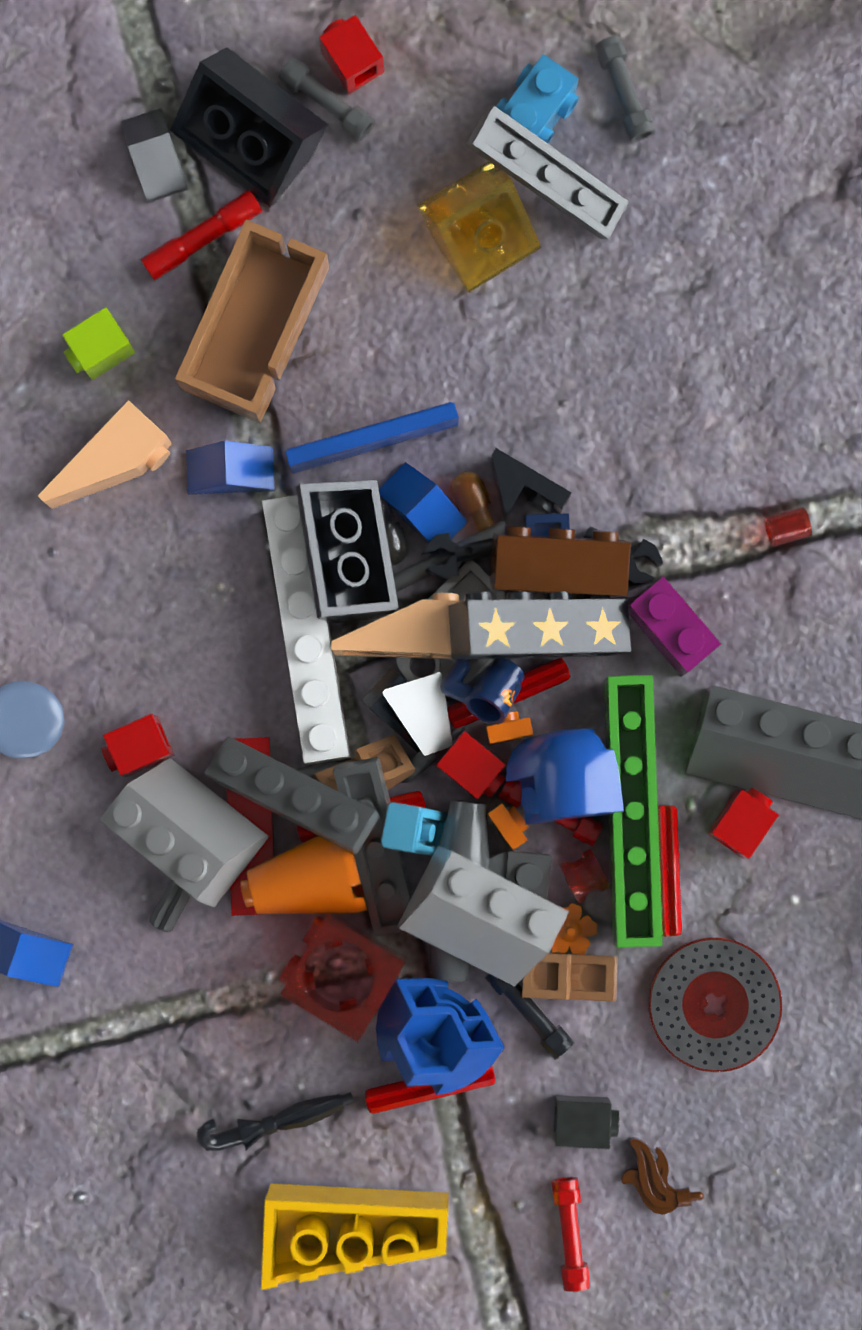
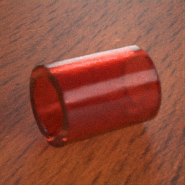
M804 507L764 518L766 534L772 547L812 536L810 519Z

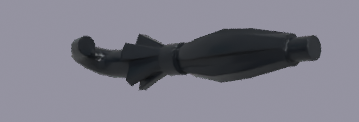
M351 1092L341 1096L340 1094L316 1097L297 1102L274 1117L270 1115L262 1118V1121L237 1119L238 1127L217 1134H211L218 1130L213 1118L198 1128L197 1142L206 1151H221L241 1144L245 1146L247 1151L265 1134L268 1136L277 1133L278 1130L306 1127L344 1109V1106L354 1103Z

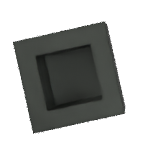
M555 1095L553 1130L555 1146L610 1149V1137H618L619 1110H612V1103L609 1098Z

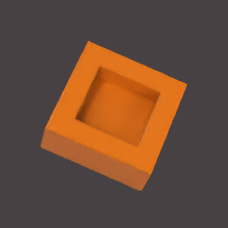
M518 711L508 713L503 723L486 726L485 728L489 745L531 737L533 735L530 717L520 719Z
M500 804L487 813L511 850H515L528 840L523 832L529 826L526 825L525 820L515 806L507 810L503 804Z

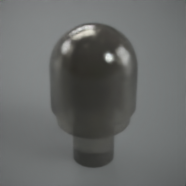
M389 504L382 505L391 565L395 566L405 559L408 547L404 529L401 528L400 522L393 523Z

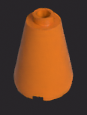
M316 836L247 870L248 880L241 881L246 907L254 906L257 914L359 913L368 910L354 854L320 836Z

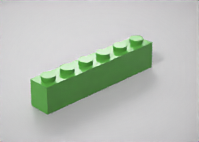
M653 675L608 676L604 680L606 749H614L624 811L608 814L613 945L617 948L663 946Z

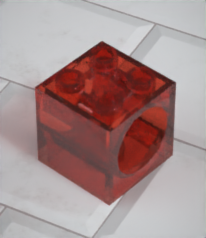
M329 913L325 919L318 916L314 919L302 939L304 943L309 945L302 958L295 954L278 979V981L285 984L279 995L356 1042H359L405 965L407 957L335 913ZM343 941L358 946L366 953L368 957L365 958V964L368 974H374V981L371 990L360 1000L356 1001V997L340 1000L339 1004L324 999L315 990L317 989L314 971L309 972L311 958L318 947L324 944L326 950L341 946Z

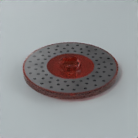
M708 937L690 941L675 949L665 958L658 967L650 985L648 1012L655 1035L674 1058L697 1070L726 1072L748 1065L757 1059L771 1044L781 1021L782 996L775 974L757 952L734 940ZM712 993L716 997L724 995L726 1001L721 1004L724 1010L721 1015L718 1016L714 1012L705 1013L704 1008L708 1006V1000L706 999L708 994Z

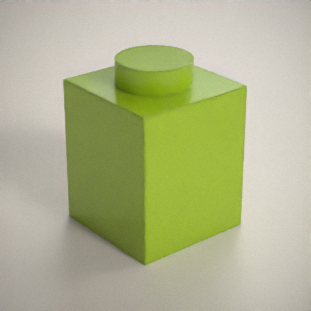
M107 307L62 334L69 345V348L64 350L63 353L77 374L85 370L92 381L136 353Z

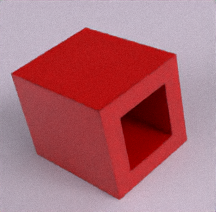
M356 14L347 20H335L324 29L323 35L319 36L321 54L348 95L384 73L383 56Z
M149 714L103 735L107 746L101 748L104 759L111 772L118 770L120 776H131L175 756L159 717L154 714Z
M465 731L436 765L437 768L476 800L482 793L491 798L506 779L500 773L506 764Z
M750 788L748 793L742 789L736 790L706 834L741 858L750 859L779 814L770 809L773 801L758 790Z

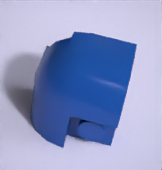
M561 729L523 739L512 750L507 763L506 782L520 781L521 803L524 809L526 825L568 818L593 817L624 811L619 770L614 749L607 750L600 738L594 734L595 729Z
M433 978L395 979L378 1010L376 1038L381 1060L396 1062L406 1086L431 1085L436 1095L454 1092L480 1078L493 1065L505 1048L487 1012L476 999L470 1003L459 993L448 989V981Z

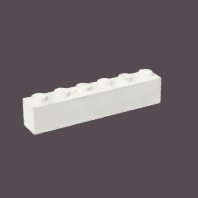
M297 495L264 500L262 503L304 764L312 765L347 759L351 756L335 657L331 650L332 639L329 621L317 619Z

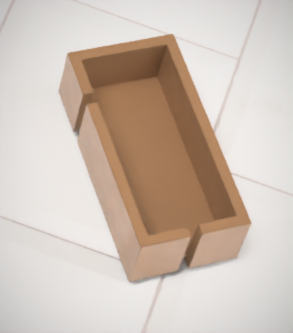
M246 219L175 380L182 391L261 424L276 390L272 378L280 381L329 270L327 253L290 238L287 244L290 258L284 256L286 247L282 234Z

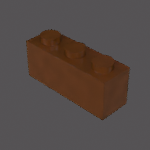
M505 526L504 534L493 533L490 586L496 590L627 596L631 543L619 540V532L593 530L592 538L575 537V529L549 528L548 536L531 535V527Z

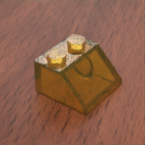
M489 161L417 205L434 241L469 293L542 248L512 179Z

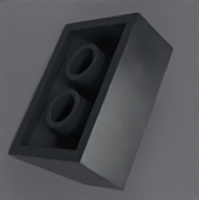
M226 47L200 61L170 131L271 207L310 161L329 124Z
M377 480L297 485L296 492L317 619L333 623L373 620L399 610Z

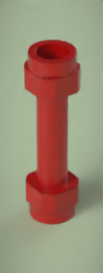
M520 781L506 782L498 798L517 808L520 804L522 805ZM594 817L568 818L553 821L574 832L572 837L590 846L594 845L604 825L603 822Z
M556 1178L551 1180L553 1203L554 1205H559L565 1264L560 1265L563 1290L567 1292L587 1290L590 1288L588 1264L583 1262L576 1205V1203L581 1202L578 1178Z

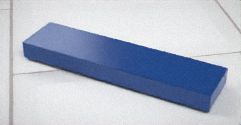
M449 402L289 448L285 453L292 474L457 427L459 417L455 403Z

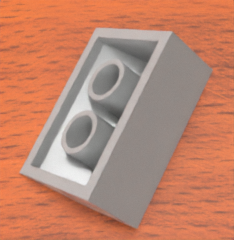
M171 758L128 783L99 819L193 898L214 908L269 837Z
M437 846L397 927L516 986L549 953L569 912L457 853Z

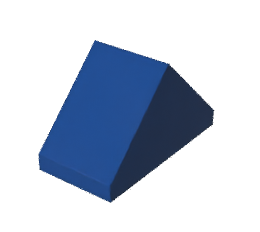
M224 440L186 450L188 495L275 491L273 447Z
M407 462L379 489L380 499L427 544L436 535L449 533L452 540L468 523L439 486Z
M0 920V973L8 977L59 987L73 944Z

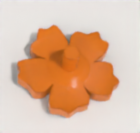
M570 903L567 907H562L569 913L551 947L552 953L560 952L565 954L568 948H570L572 954L586 955L590 941L585 937L596 935L598 933V924L592 921L588 915L581 917V905Z

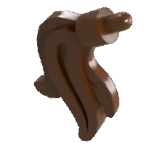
M637 1137L630 1138V1144L637 1154L638 1169L626 1170L622 1175V1183L633 1184L642 1201L651 1211L664 1215L674 1211L677 1207L692 1206L691 1201L703 1199L704 1195L701 1191L690 1192L689 1188L674 1189L668 1184L669 1164L664 1152L659 1147L655 1149L658 1155L655 1161L653 1152L646 1142Z

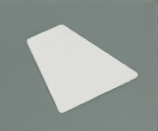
M440 672L383 691V695L425 756L449 748L453 744L445 694L440 689L441 682L443 681Z

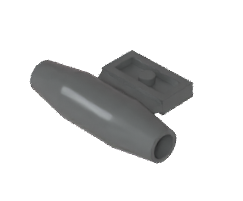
M451 800L438 846L453 851L547 900L552 855L506 850L489 857L486 804L465 800ZM429 943L431 977L452 982L467 981L471 964Z

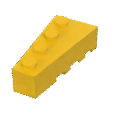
M270 1183L265 1198L261 1290L275 1288L280 1283L299 1280V1283L316 1280L318 1276L345 1271V1274L363 1271L364 1267L384 1263L389 1266L446 1255L449 1193Z

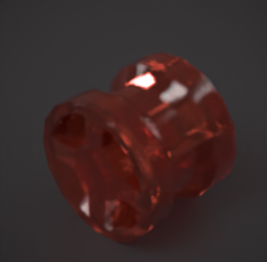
M591 849L582 852L580 859L574 862L566 860L558 864L578 904L585 901L589 893L595 890L603 892L610 888L604 872Z

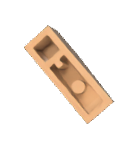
M128 400L43 489L38 497L53 509L142 476L149 468L155 471L169 457L170 451L167 449L172 445V442L163 431Z
M434 593L433 600L422 599L331 641V650L335 656L452 659L449 605L463 601H459L458 594Z

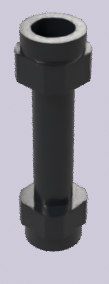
M491 974L485 977L500 996L504 993L542 1038L540 1044L554 1060L558 1059L573 1046L575 1042L560 1025L555 1027L531 998H522L523 988L519 983L513 986Z

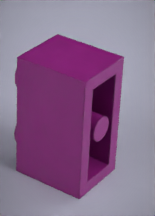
M664 576L628 606L629 616L681 677L721 645L720 641Z

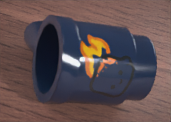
M504 658L495 659L491 666L484 669L475 686L471 687L462 683L471 669L470 664L464 659H456L441 682L440 689L442 693L464 702L468 710L475 717L486 723H503L521 691V683L525 677L522 669L510 660Z

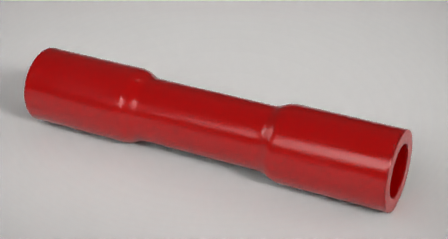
M247 190L219 208L214 215L178 238L169 240L140 260L152 279L156 281L184 263L195 252L225 233L232 232L242 226L246 219L250 221L263 212L252 192Z

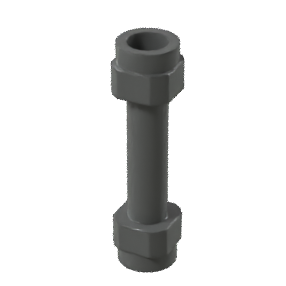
M619 36L607 37L595 46L602 69L609 70L626 114L623 121L626 133L629 135L631 142H638L655 133L652 124L653 120L649 110H642L624 63L627 58V52Z
M294 57L289 59L281 69L279 79L293 92L303 91L343 122L342 130L350 136L355 137L359 141L364 139L373 127L375 119L369 116L368 112L359 105L352 108L311 76V68L302 61H298Z

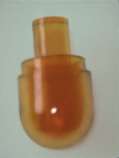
M471 471L457 474L450 484V493L458 510L463 513L464 517L471 515L478 531L494 525L486 506L492 504L489 499L491 496L482 478Z

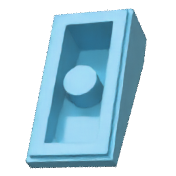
M390 803L387 809L382 845L386 848L433 856L440 841L447 813L399 803Z

